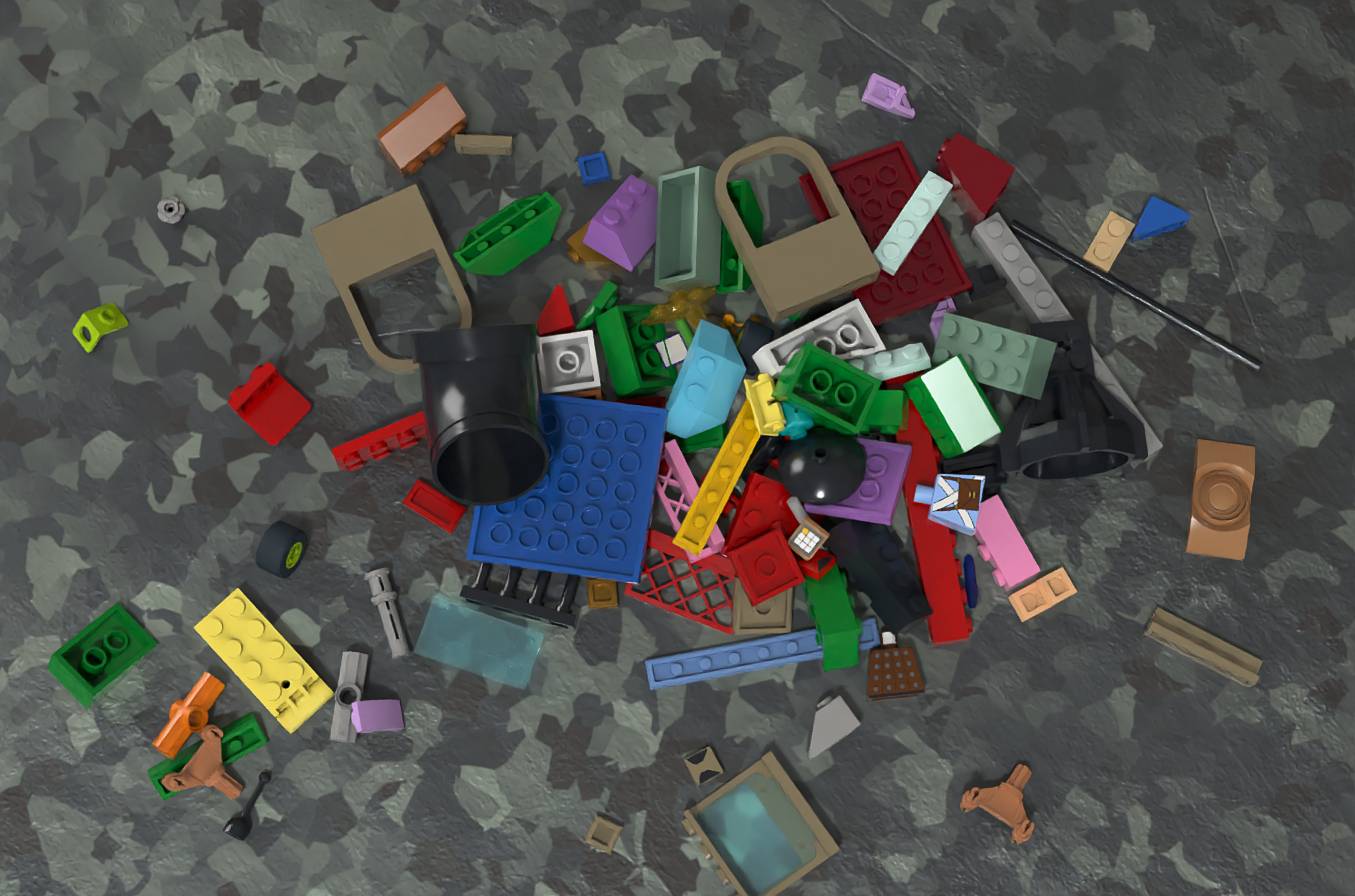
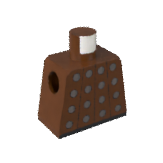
M891 632L880 633L881 650H873L868 654L866 701L922 696L925 690L912 647L898 648L897 634L893 636Z

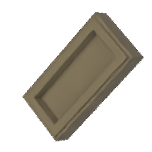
M455 134V147L458 154L513 155L514 145L512 136Z

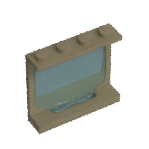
M771 751L697 805L683 812L685 820L681 823L691 837L696 834L703 844L699 846V849L708 861L714 859L720 868L716 871L717 875L725 886L728 884L732 885L737 892L734 896H776L840 850Z

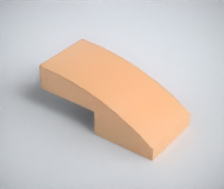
M1061 567L1029 586L1011 594L1008 599L1023 623L1077 593V590L1064 568Z

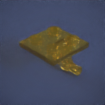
M702 286L696 287L689 292L679 290L668 297L670 301L666 304H660L649 311L651 315L644 319L642 323L644 326L678 321L685 317L697 330L701 319L709 322L700 305L717 293L715 287L703 289ZM720 323L718 325L719 327L724 329L727 327V325L724 323Z

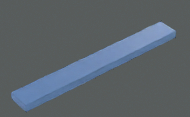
M876 619L861 620L863 634L859 635L858 651L879 648L880 639ZM816 629L645 660L650 690H656L823 658V649L821 645L817 646L815 636L818 634Z

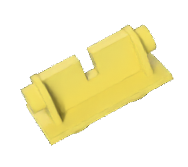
M768 373L759 375L758 380H743L746 387V396L751 404L754 423L759 434L778 436V432L785 429L786 419L780 402L772 405L770 401L775 399L771 397L775 388L774 379L770 378Z

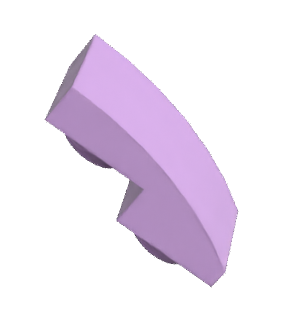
M369 700L352 703L353 712L351 719L358 733L405 729L399 700Z

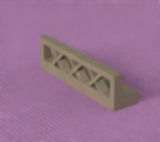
M1159 607L1155 609L1143 635L1246 688L1256 685L1260 677L1257 673L1263 663L1262 660Z

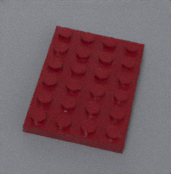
M902 140L827 167L872 254L922 182ZM811 173L800 176L797 182L817 224L831 219ZM936 212L894 276L881 269L877 281L853 290L850 294L853 300L859 299L875 327L969 292L973 286Z

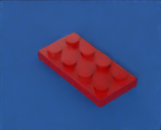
M424 411L332 448L331 451L340 469L352 472L364 466L363 462L373 458L375 461L390 456V451L399 447L404 450L415 446L418 443L417 440L427 436Z

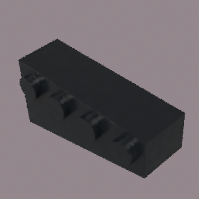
M852 519L837 524L828 531L830 535L822 546L824 548L828 546L837 557L836 564L840 569L845 567L855 580L852 584L859 593L863 592L869 597L871 608L893 636L916 627L933 614L885 524Z

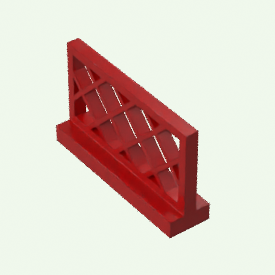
M649 528L646 551L648 547L658 550L664 561L648 569L644 560L643 567L645 571L642 572V575L647 574L654 590L641 594L632 590L634 584L627 583L623 594L733 635L732 622L730 627L721 625L717 622L713 613L729 605L732 612L733 600L730 601L723 585L732 581L734 575H737L729 558L716 553L693 562L692 564L703 567L694 571L684 549L672 543L674 537ZM664 553L674 556V558L667 561ZM682 559L687 562L691 573L675 579L669 563ZM666 565L672 581L657 588L650 572ZM708 569L714 572L718 584L703 590L696 574ZM719 574L729 577V579L721 581ZM693 576L700 592L684 598L677 582ZM674 584L681 600L669 605L663 602L659 590ZM720 586L727 602L711 609L705 593ZM655 593L658 600L648 597V595ZM702 595L708 611L699 615L690 613L686 601ZM683 603L685 610L674 606ZM710 613L713 621L703 618L702 616H705Z

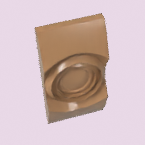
M1202 439L1196 440L1185 553L1244 560L1250 528L1251 494L1255 478V447Z

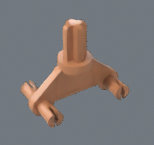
M205 725L198 732L199 737L204 742L182 771L165 775V778H162V784L168 790L175 792L206 785L208 788L214 786L228 798L235 800L241 794L243 786L224 772L225 766L222 764L221 737H223V731L215 725Z
M1018 764L1007 782L1001 783L999 787L984 789L974 787L966 791L961 799V810L966 808L964 812H970L979 806L1013 828L1010 837L1012 843L1016 840L1015 845H1019L1022 842L1028 841L1032 836L1034 824L1033 822L1029 823L1030 820H1028L1024 810L1022 790L1030 779L1032 771L1026 765Z

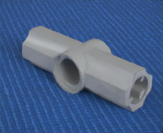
M343 651L338 688L335 691V708L330 740L356 743L358 732L351 719L353 712L352 704H343L342 696L346 691L354 690L357 693L355 702L364 701L363 692L369 658L368 654Z

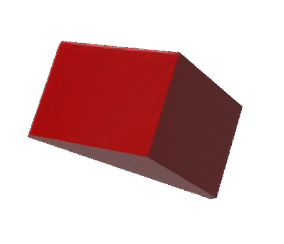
M558 284L536 322L539 329V338L575 332V325L563 287Z

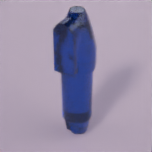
M967 554L964 557L963 564L967 604L970 609H975L978 601L975 563L973 556Z

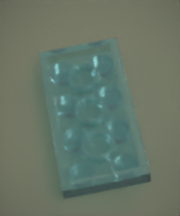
M433 597L414 649V654L526 691L545 635Z

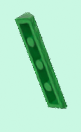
M253 712L221 728L223 731V737H221L222 764L226 767L268 743V739ZM203 739L178 752L173 760L167 758L148 769L149 778L163 801L183 790L176 792L168 790L162 784V778H165L164 776L169 773H180L204 742Z

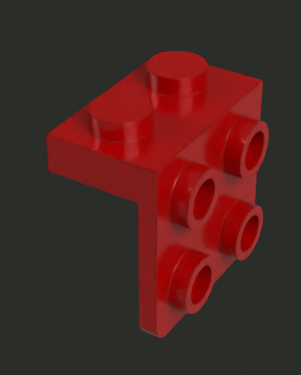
M268 361L264 366L261 364L250 374L251 379L244 386L240 385L233 390L227 403L269 445L277 446L311 411L312 406Z

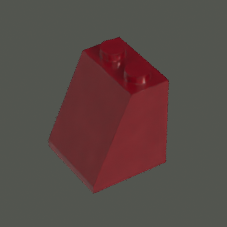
M956 132L952 140L946 138L938 151L939 155L935 160L939 163L936 174L953 184L950 191L951 196L972 226L975 227L987 219L1007 188L1015 167Z

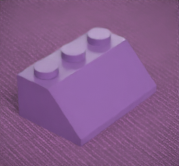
M631 174L592 218L582 243L632 272L656 243L658 200L656 189Z

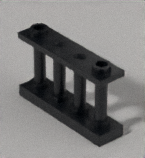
M480 562L475 583H471L470 587L462 586L460 598L464 602L575 631L577 617L572 614L573 610L570 608L580 576H567L560 604L555 607V610L544 607V602H542L550 572L538 571L531 598H528L527 602L517 600L514 594L521 571L519 567H509L503 591L500 590L499 594L487 591L486 583L492 566L490 563Z

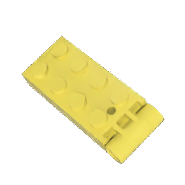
M239 588L193 627L290 734L297 730L335 695ZM289 682V688L284 689V685Z

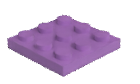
M852 437L861 446L866 459V474L861 486L849 498L836 504L817 506L805 503V511L891 525L911 459L912 447L910 445Z

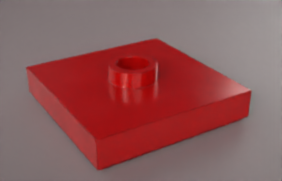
M780 527L727 553L752 607L806 581Z

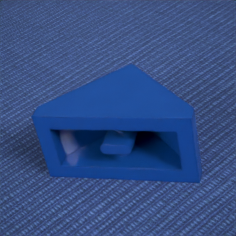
M1151 196L1132 233L1131 242L1135 243L1185 227L1190 220V215L1184 210Z

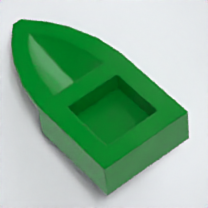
M609 280L606 282L576 328L577 331L584 329L595 320V317L616 306L619 300L617 285Z

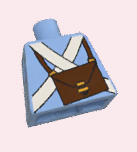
M937 474L934 487L916 485L913 501L930 505L927 517L929 520L972 536L976 528L985 476Z

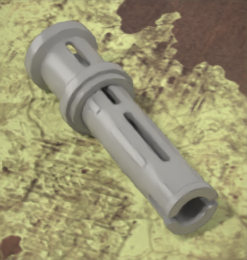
M381 568L365 574L364 578L369 581L373 594L371 598L372 604L378 606L391 648L392 658H398L411 652L408 648L402 623L394 602L397 599V593L391 587L388 577L390 570L389 568Z

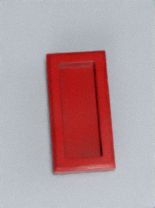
M417 479L402 502L403 505L451 535L467 512L466 508L420 479Z

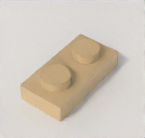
M1110 211L1084 255L1083 260L1108 273L1135 224Z

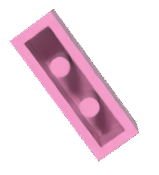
M998 494L980 503L976 528L972 536L975 535L980 544L977 548L985 562L990 561L994 569L992 575L999 587L1004 586L1007 592L1037 576L1041 570Z

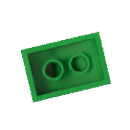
M116 603L54 652L46 669L88 710L109 693L158 643Z

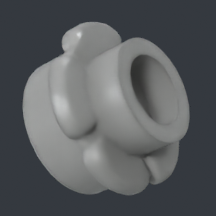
M175 196L162 199L157 206L159 210L158 217L163 222L177 223L185 214V205ZM173 208V211L169 212L168 209Z

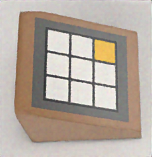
M806 517L787 542L790 549L806 561H809L830 534L809 517Z

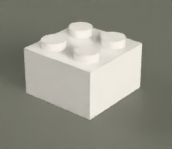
M592 330L539 338L541 353H538L537 357L543 393L559 395L601 389Z

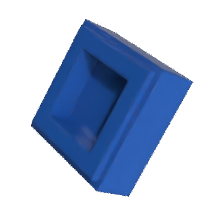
M604 151L577 157L584 187L611 180Z

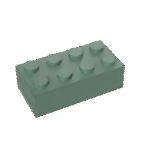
M696 166L658 177L654 287L681 294L720 285L722 219L714 201V185L718 172L702 166Z
M945 312L931 359V367L961 353L977 382L1040 400L1057 343Z

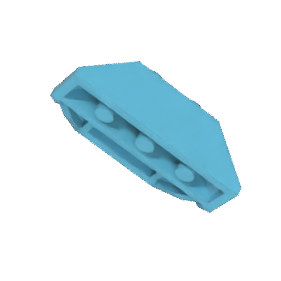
M700 320L665 407L668 410L665 431L685 439L725 423L746 371V367L728 330L705 320Z

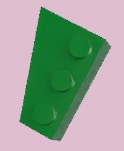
M835 564L819 581L803 574L806 581L802 582V589L810 620L814 621L818 634L815 636L817 646L821 645L823 649L822 667L824 672L858 665L859 635L863 634L860 617H855L853 613L855 611L852 594L847 595L845 590L847 589L845 573L839 572L838 566Z

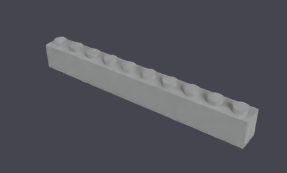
M998 212L974 227L970 237L989 264L994 267L998 277L1006 279L1007 284L1005 287L1031 324L1074 320ZM1091 344L1097 381L1144 424L1148 457L1145 460L1131 461L1130 464L1134 469L1156 455L1163 448V445ZM1059 347L1054 351V353H1059L1060 357H1064L1066 353L1063 348Z

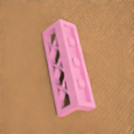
M674 439L664 443L661 460L665 459L670 469L667 477L658 474L655 491L677 534L681 526L677 519L680 509L688 512L699 491V487ZM671 474H673L675 480L670 479ZM668 484L680 488L682 495L679 502L666 497L664 492ZM671 506L676 507L675 513ZM717 523L706 542L708 548L703 549L699 556L684 549L690 563L721 551L725 539Z

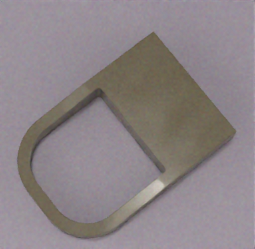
M772 137L740 149L724 160L715 180V205L773 324L877 281L881 269L823 159L813 147L793 137ZM773 154L793 156L800 160L810 171L831 219L756 248L728 195L726 182L730 175L738 168Z
M416 184L311 229L367 355L383 370L394 374L420 372L419 363L413 364V358L408 360L393 359L383 354L376 347L352 296L353 292L427 259L437 257L461 309L459 329L473 328V312L470 301Z

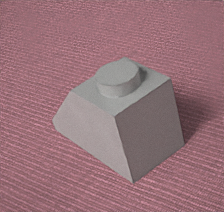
M830 695L817 705L819 710L814 715L808 751L810 761L824 753L861 725L841 696L833 699Z

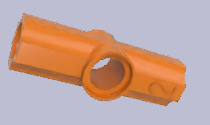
M204 672L187 697L179 699L172 704L169 711L170 720L154 740L152 746L158 752L173 760L193 732L201 731L207 724L208 711L225 689V685L211 674Z

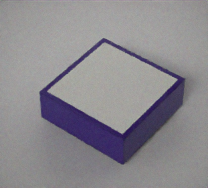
M680 332L664 339L671 364L675 367L684 362L688 352L687 346ZM660 340L654 343V346L666 370L670 367L664 342Z

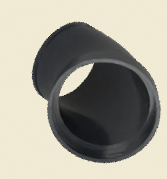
M538 324L492 326L410 334L413 364L419 363L432 475L440 491L460 503L475 506H491L513 501L533 490L546 475L550 461L541 413L535 354L541 353Z

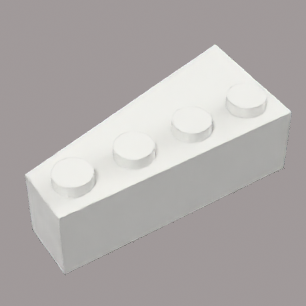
M856 299L761 347L752 357L761 374L768 373L770 378L776 380L779 379L784 367L805 342H809L845 362L875 355L886 350V347L859 299Z

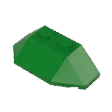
M743 179L726 182L728 195L756 248L762 247L763 214L749 180ZM722 221L720 285L713 287L720 295L745 292L752 281Z
M548 191L515 200L470 230L460 243L459 249L453 253V256L467 273L502 276L549 244L562 208Z

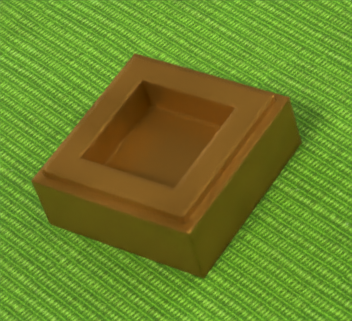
M586 579L589 610L618 607L616 581Z

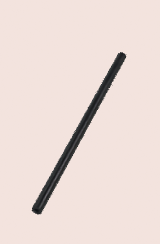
M1013 220L1009 226L1010 230L1016 235L1255 372L1261 367L1263 362L1019 222Z

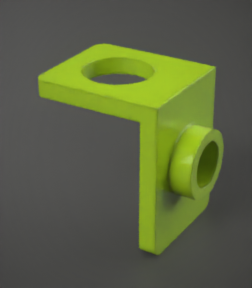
M111 302L84 312L72 332L89 353L93 351L103 335L124 328L129 322L118 307ZM84 326L90 331V341L86 340L83 335Z

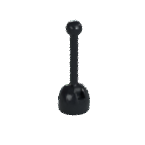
M262 772L259 775V783L241 816L228 820L222 830L223 832L244 842L249 832L246 818L263 786L271 780L269 773Z

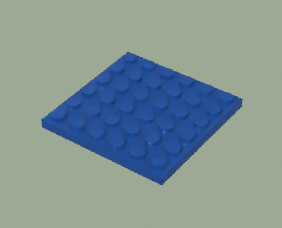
M539 393L550 460L547 473L533 490L518 499L498 505L475 506L466 559L469 561L640 585L668 410Z

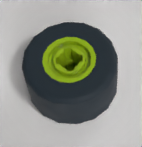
M751 319L745 321L734 344L746 367L745 374L754 376L759 368L752 356L761 347L772 342L774 331Z
M284 521L274 522L269 526L259 542L256 551L257 566L279 578L289 577L294 573L304 557L307 547L306 533Z

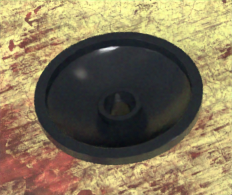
M816 428L808 430L807 436L797 440H790L785 445L779 457L778 473L785 490L791 496L797 497L799 501L817 506L832 505L849 498L861 486L866 474V459L861 446L850 435H844L830 428ZM820 454L825 455L824 457H817Z

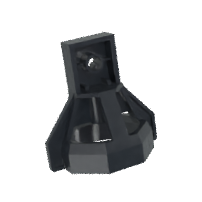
M1087 319L1029 324L1026 330L1027 335L1057 343L1055 350L1057 347L1063 348L1066 353L1064 357H1060V354L1057 352L1054 353L1041 399L1026 396L998 438L1002 471L1004 473L1016 472V477L1046 482L1093 477L1127 467L1131 461L1145 460L1148 457L1144 424L1097 381ZM1046 423V424H1043V425H1040V426H1037V427H1033V428L1028 429V427H1029L1030 424Z

